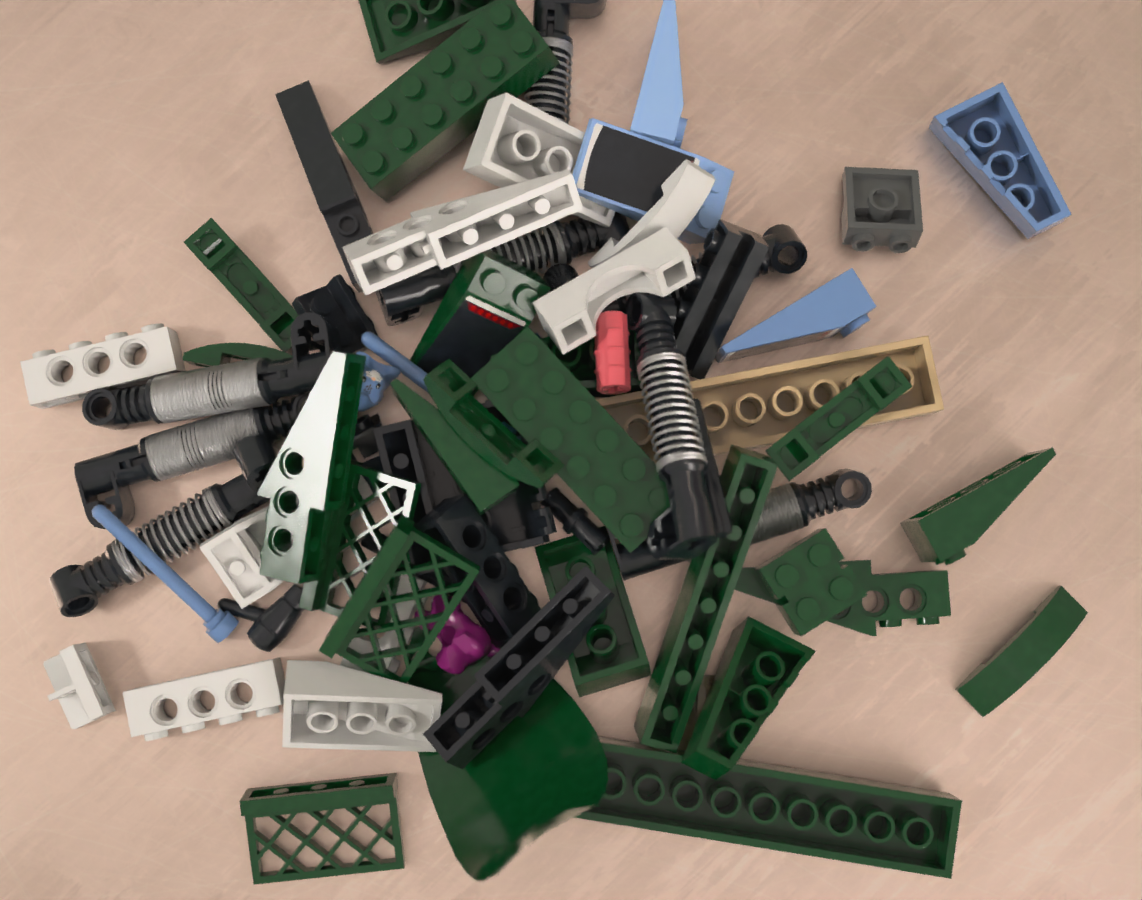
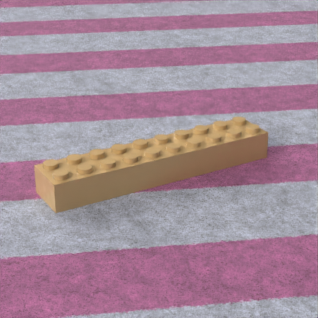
M929 335L690 381L689 383L692 388L693 399L698 398L701 401L714 456L728 454L731 444L745 449L773 445L887 356L891 358L912 387L858 428L930 415L944 410ZM642 391L596 399L656 464L658 461L654 458L656 452L653 451L654 444L651 442L653 436L649 433L651 428L648 427L649 420L646 418L648 412L645 411L646 404L643 402L645 397L642 396Z

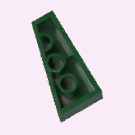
M748 616L732 631L681 763L714 780L729 772L757 735L764 721L777 707L779 700L799 676L801 669L816 651Z

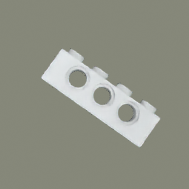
M158 323L144 326L141 328V333L129 336L127 332L109 334L105 336L104 342L92 344L91 341L75 342L69 345V350L58 353L55 350L35 352L32 354L33 359L20 361L29 405L46 409L83 400L90 391L97 388L114 390L146 384L150 378H155V376L186 371L184 361L182 360L183 356L178 334L169 327H164V324ZM145 347L147 352L145 360L141 364L135 365L133 361L134 353L139 348ZM104 356H108L110 366L104 373L100 374L97 369L98 362ZM68 365H72L73 375L71 379L63 382L61 377L63 369Z
M278 657L124 691L123 697L131 737L144 735L145 741H151L167 737V730L181 727L182 733H188L204 729L205 721L219 719V724L225 725L243 720L242 713L256 710L257 717L278 713V706L284 703L285 679L281 658ZM241 682L247 683L252 689L253 695L249 702L240 700L237 695V687ZM204 690L211 692L215 698V705L212 710L205 709L200 702V696ZM167 698L173 700L178 707L175 718L167 716L164 712L163 706Z

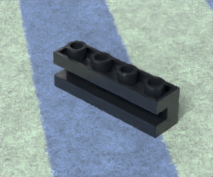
M719 219L716 228L708 232L703 246L705 251L699 263L693 265L696 279L688 283L683 297H679L675 301L677 314L673 331L676 345L683 352L689 375L697 379L705 378L770 247L760 234Z

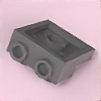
M845 167L842 175L844 207L841 213L843 244L852 245L853 249L857 251H868L874 246H889V249L894 253H904L911 248H916L923 232L918 170Z

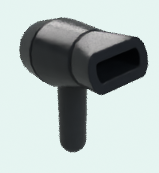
M294 584L284 596L280 597L267 609L252 605L241 609L237 601L228 598L220 599L217 603V608H220L223 612L228 610L233 616L253 621V625L247 632L250 641L260 650L271 652L287 637L305 610L299 607L303 587Z

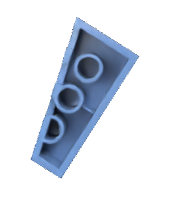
M1003 82L934 116L928 128L1027 239L1062 223L1071 215Z

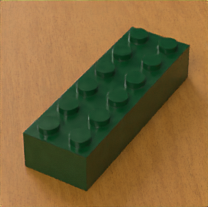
M494 0L332 131L331 135L368 187L383 200L388 201L477 130L488 99L504 93L517 98L560 63L548 44L514 0Z
M527 326L471 379L477 384V388L528 443L536 438L564 464L557 474L631 553L648 537V531L652 522L670 508L666 483L660 480L656 464Z

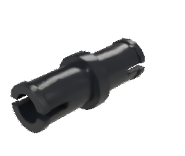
M555 487L547 493L549 499L543 500L540 503L541 506H551L553 516L563 524L562 529L567 534L572 533L593 555L599 553L610 540L609 535H606L587 517L588 512L584 508L578 509L560 492L559 488Z

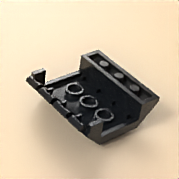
M485 400V403H482L501 423L505 421L513 427L489 400ZM411 419L373 429L383 471L421 483L413 519L415 524L443 499L463 494ZM517 431L515 436L527 446L529 443ZM517 480L519 483L517 491L481 515L489 530L497 537L499 545L504 552L544 544L550 541L548 534L557 532L551 506L541 508L540 501L549 499L545 484L538 488ZM398 486L389 491L391 502L396 510L404 506L407 489ZM414 541L408 550L412 565L431 562L429 549ZM431 569V570L416 572V573H414V574H415V576H418V575L426 574V573H429V572H433V571H435V570H434V569Z

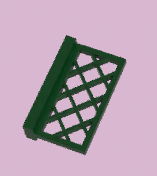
M351 460L344 508L332 509L329 513L320 580L303 584L299 603L300 608L309 611L321 610L337 617L339 616L344 607L333 604L336 588L343 584L349 597H351L356 589L351 578L362 571L365 574L375 558L374 556L367 560L359 542L372 535L380 550L385 542L379 531L380 528L391 521L395 526L400 518L399 516L402 514L413 520L421 483L363 466L361 462ZM360 475L369 477L376 490L375 493L364 500L358 490ZM396 486L407 489L404 506L397 510L387 494ZM380 498L388 516L375 523L367 505ZM359 511L368 529L355 536L350 526L351 516ZM351 548L360 566L348 573L342 563L343 553ZM402 560V562L400 563V565L398 566V568L403 567V563H404L403 560ZM401 576L392 577L389 581L393 596L397 595ZM384 591L378 599L386 597ZM388 605L381 606L379 619L371 617L374 626L390 623L391 613Z
M402 514L327 633L319 652L330 658H333L336 653L370 674L407 684L479 573L481 566L413 527L415 522ZM414 541L429 549L431 562L412 565L408 550ZM403 560L405 567L398 568ZM456 565L468 572L462 582L446 585L441 567ZM434 569L439 587L419 590L414 573ZM407 574L412 592L393 596L389 584L390 579ZM384 590L386 597L378 599ZM455 592L450 599L448 593ZM441 594L445 606L443 612L426 615L422 598ZM415 600L419 617L400 621L395 603ZM388 605L393 622L374 626L370 614L371 609ZM365 620L366 628L359 629ZM435 622L430 630L429 623ZM422 625L425 634L424 641L407 645L402 628ZM395 630L400 647L381 650L376 634ZM369 635L374 652L360 654L348 646L353 638ZM416 652L413 658L411 659L410 653ZM403 655L406 669L399 676L386 669L383 658Z
M397 773L247 789L239 802L241 816H245L253 884L404 869L405 856L397 797ZM389 804L391 817L383 827L366 815L373 805ZM365 806V807L362 809V811H360V810L357 808V807ZM345 808L356 817L345 831L328 819L335 809ZM327 810V812L324 815L319 812ZM307 812L318 821L308 835L290 823L297 813ZM290 814V815L287 817V819H285L283 816H281V815ZM269 816L281 826L269 839L257 830L256 818ZM360 821L377 833L366 847L349 835ZM322 825L339 837L329 851L311 839ZM391 825L393 835L387 831ZM284 829L301 841L300 845L291 855L274 843ZM382 837L394 846L395 858L380 859L370 850ZM343 841L360 853L353 863H343L333 856V853ZM259 842L264 845L261 850H259ZM305 845L322 857L316 867H305L295 859ZM268 849L285 862L278 871L262 872L261 857ZM327 861L331 864V865H325V866H324V864H325ZM289 865L294 868L286 870Z

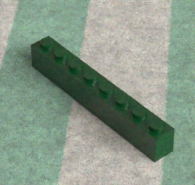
M731 444L720 480L733 530L727 537L718 538L714 545L690 562L634 723L640 744L677 753L778 464L768 455Z

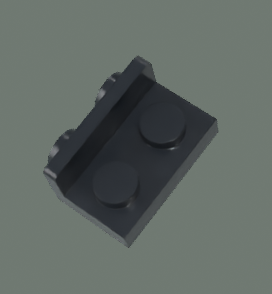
M341 274L334 276L326 286L298 296L292 302V306L298 316L305 312H314L333 322L340 334L343 353L356 354L358 351L364 352L367 347L362 344L361 336L365 332H372L378 336L372 320L366 316L356 299L353 289L345 282ZM319 344L320 352L326 351V348Z

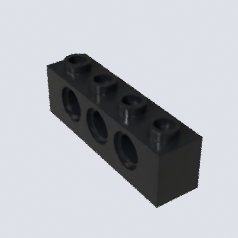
M466 493L443 499L414 525L416 529L481 566L479 573L464 594L463 599L481 626L485 628L496 648L503 647L541 610L537 598L529 591L519 576L518 569L510 562L500 547L497 537L489 530L476 510V505L468 498ZM456 565L443 567L453 584L462 582L468 573Z

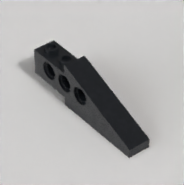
M308 80L279 92L275 96L320 212L324 216L352 285L360 293L362 289L353 275L342 247L374 233L334 137L331 135V130L312 85Z
M585 566L474 675L477 681L423 733L425 738L447 763L463 770L517 715L521 718L526 715L615 595Z

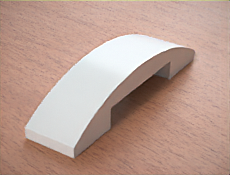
M686 159L661 185L664 194L661 199L620 241L611 237L588 261L589 267H596L664 227L677 239L703 205L716 181L715 177Z

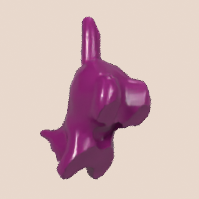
M441 594L435 595L431 600V610H425L426 615L443 612L445 606ZM461 600L437 636L442 644V649L436 655V661L438 666L444 671L451 674H461L466 667L478 663L486 656L492 658L500 650V648H496L491 643L490 636L485 628L475 623L462 611ZM418 610L415 612L414 618L419 617ZM435 622L429 623L430 630Z

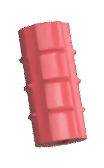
M605 311L597 319V336L594 337L595 351L593 355L595 356L596 364L594 373L596 374L597 392L608 395L626 393L631 390L630 373L632 372L629 357L631 351L629 350L630 332H628L627 314L621 311Z

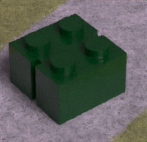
M826 528L815 530L754 568L771 598L780 599L785 596L788 602L781 601L776 606L793 633L801 637L867 596L866 591L850 566L839 565L838 562L843 560L844 556Z

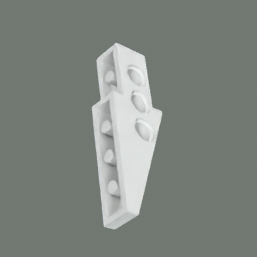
M564 170L413 211L410 213L412 218L342 248L353 275L366 296L436 265L442 270L583 209L572 173Z

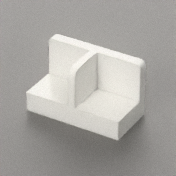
M86 643L69 646L59 651V655L44 661L43 665L55 690L54 693L48 695L49 701L59 700L72 729L82 727L116 711Z

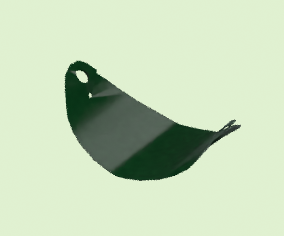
M419 626L414 629L410 644L424 641L425 634ZM427 651L408 680V684L441 693V717L477 681L474 675L491 658L486 656L478 663L466 667L461 674L455 675L441 669L437 664L436 656H432ZM416 652L410 653L411 659L413 658ZM554 678L523 718L517 715L463 770L447 763L437 751L418 752L429 794L454 855L465 872L475 881L481 882L497 875L525 847L538 837L598 804L606 792L609 779L607 757L595 729L574 699Z

